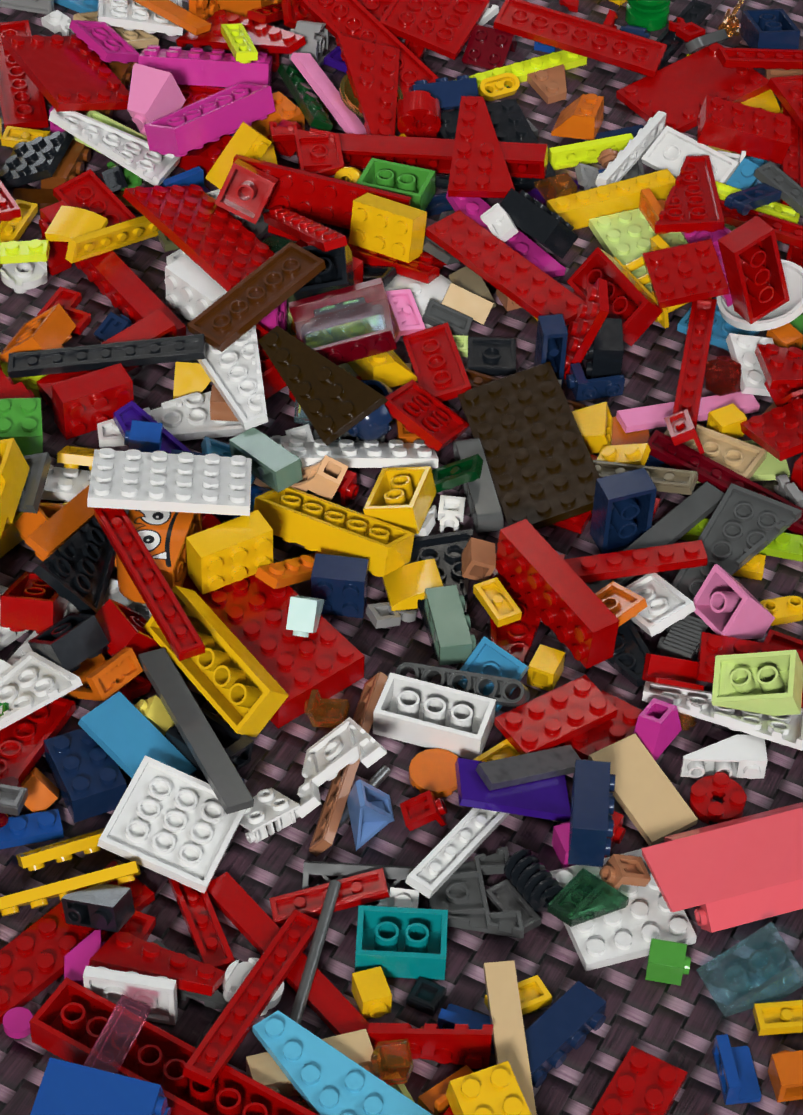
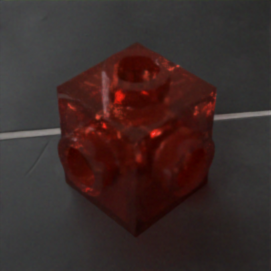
M718 356L715 360L707 361L705 373L706 389L719 396L739 392L741 364L732 360L729 356Z

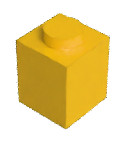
M732 403L709 412L706 428L738 439L744 436V433L741 432L740 423L747 421V417Z
M540 644L528 666L527 684L549 692L552 691L564 670L566 652Z
M381 966L352 973L351 991L360 1014L367 1019L371 1017L379 1018L387 1013H391L392 994Z

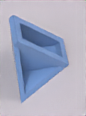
M361 779L355 781L347 799V806L355 849L357 851L385 826L395 820L390 795Z

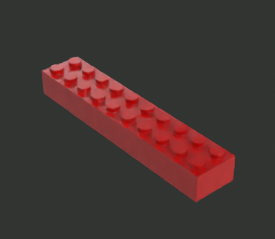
M67 977L29 1021L32 1042L67 1062L161 1085L164 1095L167 1097L168 1107L171 1108L170 1115H318L228 1065L225 1066L211 1088L183 1076V1068L197 1048Z

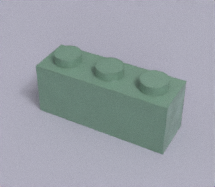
M252 427L229 439L231 457L242 455L246 458H252L251 474L279 493L303 479L300 458L256 428Z
M457 585L425 588L424 609L439 666L465 663L476 648L475 635H470L469 632L471 630L469 615L464 614V596L459 595Z

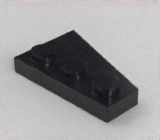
M630 619L618 627L613 657L605 661L636 687L645 684V680H642L646 653H650Z

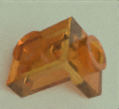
M312 689L310 698L305 702V714L309 716L312 727L336 728L347 719L350 708L348 699H322L317 689Z

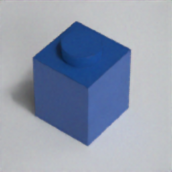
M132 420L131 430H126L124 445H129V450L136 449L141 452L150 453L160 451L163 423Z

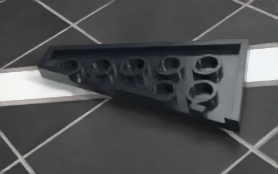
M94 516L32 572L51 586L59 596L74 605L80 613L95 615L103 606L116 552Z
M473 529L414 538L411 560L407 564L435 559L443 586L457 585L459 595L464 596V614L466 615L469 579L462 577L461 554L470 538L473 537ZM418 600V608L436 661H438L424 609V600Z

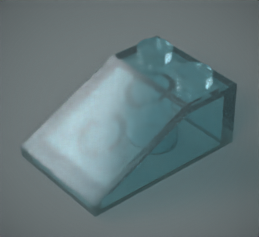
M772 921L696 969L724 1017L752 1009L755 1003H768L785 998L803 986V969Z

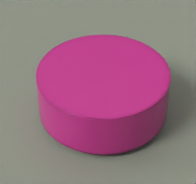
M15 1007L8 1010L3 1016V1029L6 1035L14 1039H21L31 1034L29 1021L33 1017L32 1013L24 1007Z

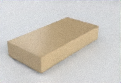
M450 283L441 302L442 305L472 317L473 320L483 325L494 304L453 283Z

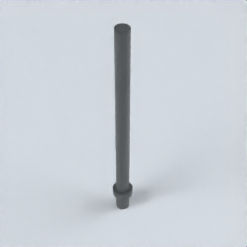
M331 880L291 1011L290 1018L299 1025L302 1021L340 891L341 883L337 880Z

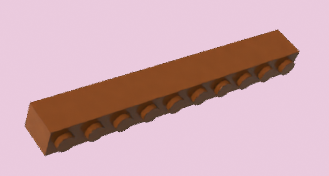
M119 61L104 62L126 88L130 86L133 65L135 63L138 64V62H128L127 64ZM117 110L95 111L112 119L114 111ZM76 111L83 115L88 113V111ZM72 140L53 176L41 180V189H53L82 174L86 162H89L93 149Z

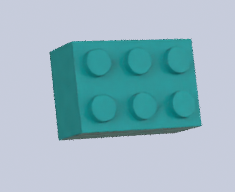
M358 905L355 972L381 966L385 977L412 979L422 977L432 980H445L448 910Z

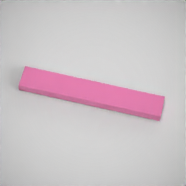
M293 52L290 58L343 131L346 134L367 135L363 123L310 53Z
M741 391L701 397L697 422L708 420L709 412L732 403L744 414L759 412L760 405L754 395L742 394ZM675 402L618 410L616 418L625 433L667 427L664 418L673 415Z

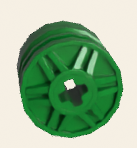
M627 0L625 21L628 25L647 28L648 32L660 30L667 25L670 0Z

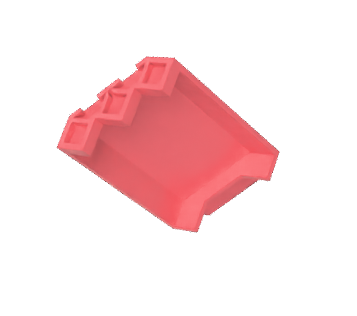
M803 802L664 837V843L641 848L642 855L670 912H677L697 906V909L694 911L696 922L701 926V929L713 933L803 909Z

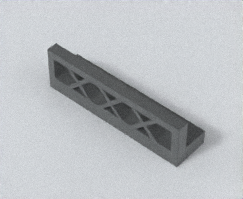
M305 860L302 889L309 886V874L322 875L327 882H330L331 880L328 876H338L335 880H339L343 876L350 877L383 868L386 879H397L391 885L387 882L388 891H390V887H394L401 880H406L415 867Z

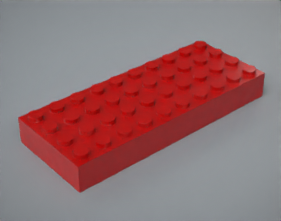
M202 513V531L222 524L212 514ZM254 574L241 581L202 595L190 577L186 576L182 587L194 590L289 695L270 719L278 729L364 678L365 656L322 616H320L317 632L309 633V637L292 635L293 630L286 629L290 597L300 596L290 586L274 589L256 578Z

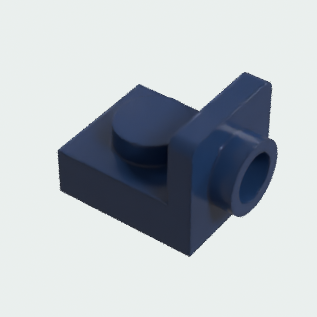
M110 312L94 335L97 339L104 342L130 327L132 321L123 314L118 316Z

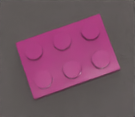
M71 20L69 28L76 34L77 38L83 40L88 45L89 49L95 51L102 61L108 63L119 61L125 64L128 62H138L140 54L107 23Z

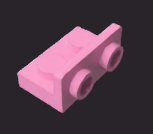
M411 289L386 291L396 343L403 335H409L426 329Z

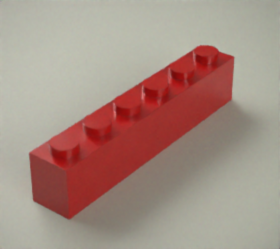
M158 309L101 344L177 337L178 334L175 324ZM138 366L124 367L126 372H129ZM96 370L49 374L36 383L42 399L53 410L52 384Z

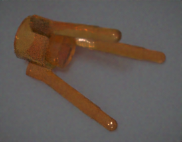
M739 0L732 12L730 9H727L721 24L718 26V30L725 29L728 37H731L733 34L735 36L740 34L739 20L735 15L744 0Z

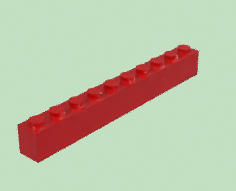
M338 133L344 167L365 169L370 159L376 158L434 170L435 173L450 174L455 139ZM499 142L511 177L545 179L548 165V144Z
M62 200L40 209V228L42 223L51 224L61 206L69 205ZM113 250L75 262L76 267L87 275L88 280L93 282L99 288L101 294L106 295L111 300L112 305L129 318L132 324L160 309L175 324L178 336H186V326Z

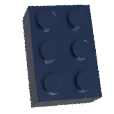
M783 9L742 10L740 35L750 48L798 50L800 30Z
M645 468L596 479L590 535L601 554L626 549L651 528L657 488Z
M82 728L44 740L46 763L74 823L116 809L127 789L126 781L117 763Z
M578 759L575 761L571 795L568 864L603 867L604 855L610 856L614 827L612 815L615 802L613 793H610L614 792L615 774H610L611 762Z

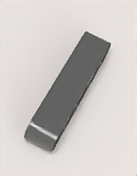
M479 438L456 440L453 442L455 462L479 454L483 459L480 478L473 482L462 484L476 533L500 531V529L504 528L503 514Z
M411 662L400 664L395 671V674L406 676L410 671H415L414 679L430 683L434 676L441 675L439 685L457 689V684L460 680L467 679L468 685L463 691L496 699V705L516 708L530 699L528 688L519 680ZM489 683H493V692L490 695H484V687ZM520 687V696L515 700H511L509 696L511 690Z

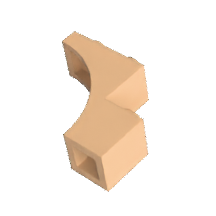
M325 455L317 464L301 468L303 479L290 487L303 492L309 490L331 501L349 466ZM256 477L253 484L272 490L271 487Z

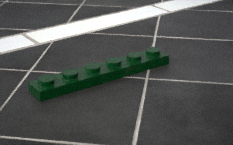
M281 63L278 72L309 125L319 130L330 132L333 124L328 118V114L323 110V106L317 100V96L312 92V88L308 85L306 79L295 65L289 64L287 66Z

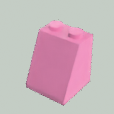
M135 63L132 69L127 110L140 133L146 136L145 124L181 109L186 99L172 73Z
M714 564L693 599L696 608L694 612L718 635L740 639H762L775 619L741 583L718 564Z

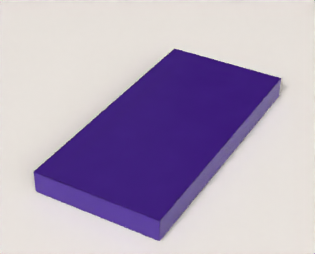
M457 758L455 770L460 806L561 822L569 821L571 812L565 775L489 791L476 772L478 764L483 762Z

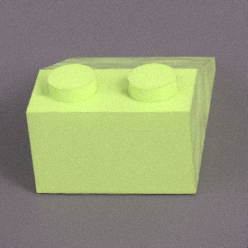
M797 650L715 656L711 701L713 706L771 716L801 714L803 664Z

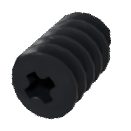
M522 849L514 853L507 860L504 867V875L517 888L518 892L523 895L534 911L544 912L550 910L563 899L565 895L564 888L559 885L555 878H552V874L546 870L544 864L539 863L538 857L532 855L531 850Z

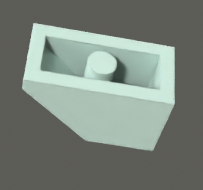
M298 595L291 596L286 629L293 630L292 635L299 637H309V633L317 632L324 599Z

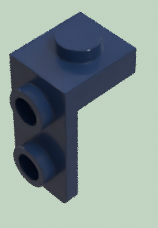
M574 363L570 364V372L566 375V384L568 389H572L575 400L583 401L622 395L625 378L624 375L586 379L581 364Z

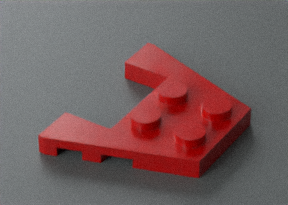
M269 122L272 142H295L299 164L298 170L329 177L335 175L339 169L344 167L338 133L310 128V131L297 129L295 125L289 124L288 127L277 126L278 122Z

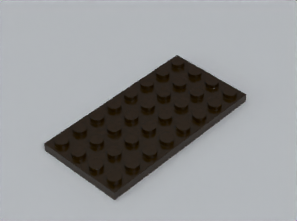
M550 361L472 388L458 395L472 435L481 441L496 494L508 526L527 519L537 530L593 510L596 479L600 477Z

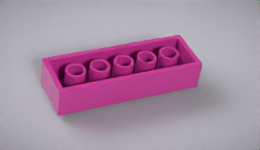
M148 45L140 53L138 64L170 72L176 83L181 85L231 87L237 83L244 82L270 86L272 82L273 56H267V52H258L257 61L244 64L236 61L232 53H225V50L212 49V52H203L202 48H190V51H186L178 46L160 49L158 45Z
M240 82L145 124L149 150L159 152L161 155L174 154L175 157H182L187 155L188 151L192 149L203 148L207 142H215L220 140V137L223 135L235 133L242 122L251 126L255 120L266 119L267 115L275 112L271 86Z

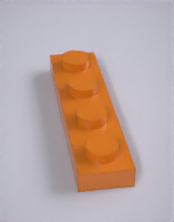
M317 551L258 567L255 577L274 589L311 580L316 553H323Z

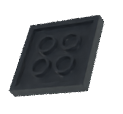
M57 131L47 137L40 136L33 141L19 142L13 147L11 155L6 159L5 165L0 171L1 182L6 189H11L52 177L74 136L67 131Z

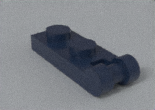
M762 183L728 195L724 205L731 210L736 209L739 214L745 216L750 210L780 200L782 191Z

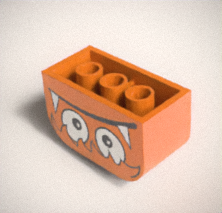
M129 510L127 514L170 588L173 589L175 585L182 587L187 576L186 537L202 531V513ZM116 554L115 567H117L118 588L121 594L131 601L145 604Z

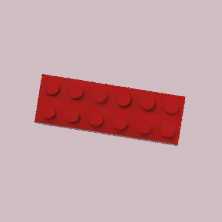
M527 519L500 529L496 555L497 572L508 580L513 590L525 599L528 607L541 617L542 622L550 627L558 640L567 646L572 652L573 657L580 661L586 669L612 658L619 626L618 618Z

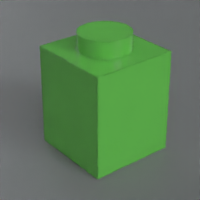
M651 938L645 980L681 986L683 974L689 975L691 957L686 956L687 944Z

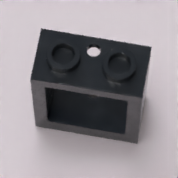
M202 708V713L236 770L238 771L251 761L254 740L244 734H237L229 724ZM177 727L169 728L165 737L197 769L194 774L208 783Z

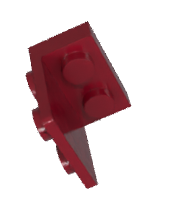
M476 24L470 35L462 63L486 70L503 67L509 51L515 52L517 41L515 35Z

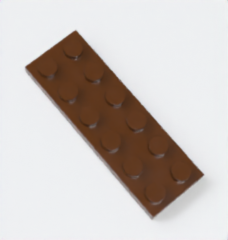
M289 242L187 324L188 331L193 335L204 334L206 343L223 352L326 268L325 261L297 244Z

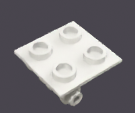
M272 787L263 789L253 797L254 806L247 808L239 825L248 830L245 836L249 843H258L269 837L268 834H275V830L279 832L287 826L296 823V819L299 816L294 811L300 808V805Z

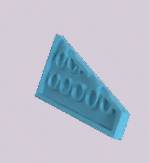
M279 1010L252 1027L254 1035L311 1110L318 1115H433Z

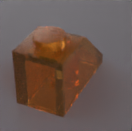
M568 173L535 182V187L546 202L547 200L577 193V185Z

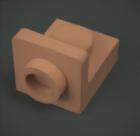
M612 854L599 872L608 894H615L622 884L646 887L651 880L642 858L638 856Z

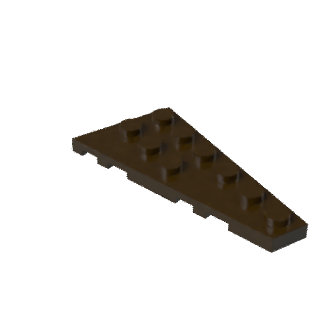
M276 326L258 340L318 435L327 446L388 401L382 394L279 326Z

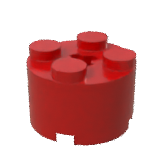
M422 90L408 92L406 97L402 100L400 98L397 102V128L400 134H405L406 137L436 138L441 128L439 100L432 97L431 93Z

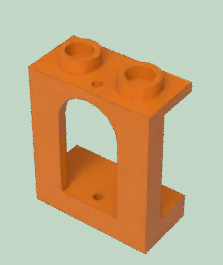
M125 647L109 660H105L101 653L94 658H87L81 662V667L72 673L80 677L83 685L67 693L66 696L67 698L105 701L143 672L133 649Z

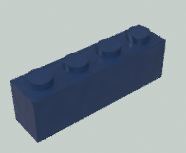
M577 981L525 1031L532 1086L538 1088L544 1082L547 1073L553 1067L557 1069L563 1064L567 1054L573 1048L575 1050L580 1048L587 1034L591 1030H598L606 1019L604 1015L606 1001L580 981Z

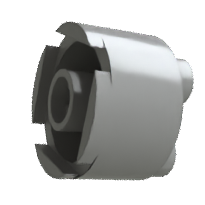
M299 20L296 23L295 29H291L290 32L304 36L306 44L296 50L295 53H310L318 65L322 66L325 57L322 56L324 49L328 50L329 31L325 28L326 23Z

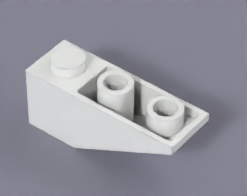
M737 734L684 755L680 777L700 778L714 775L717 772H724L730 778L764 779L768 762L765 739L753 735Z

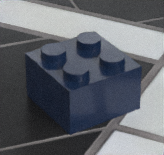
M316 553L311 575V597L324 599L321 614L355 618L364 617L368 591L369 559Z

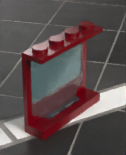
M382 278L288 303L295 325L296 338L336 365L397 349L388 297Z

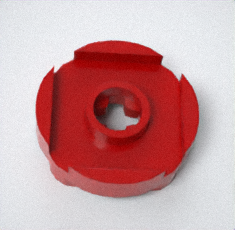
M717 772L714 775L700 778L691 786L689 807L700 821L709 824V821L721 823L742 817L747 796L743 788L736 781L730 779L728 774ZM714 797L721 798L723 803L719 801L713 802L712 799Z

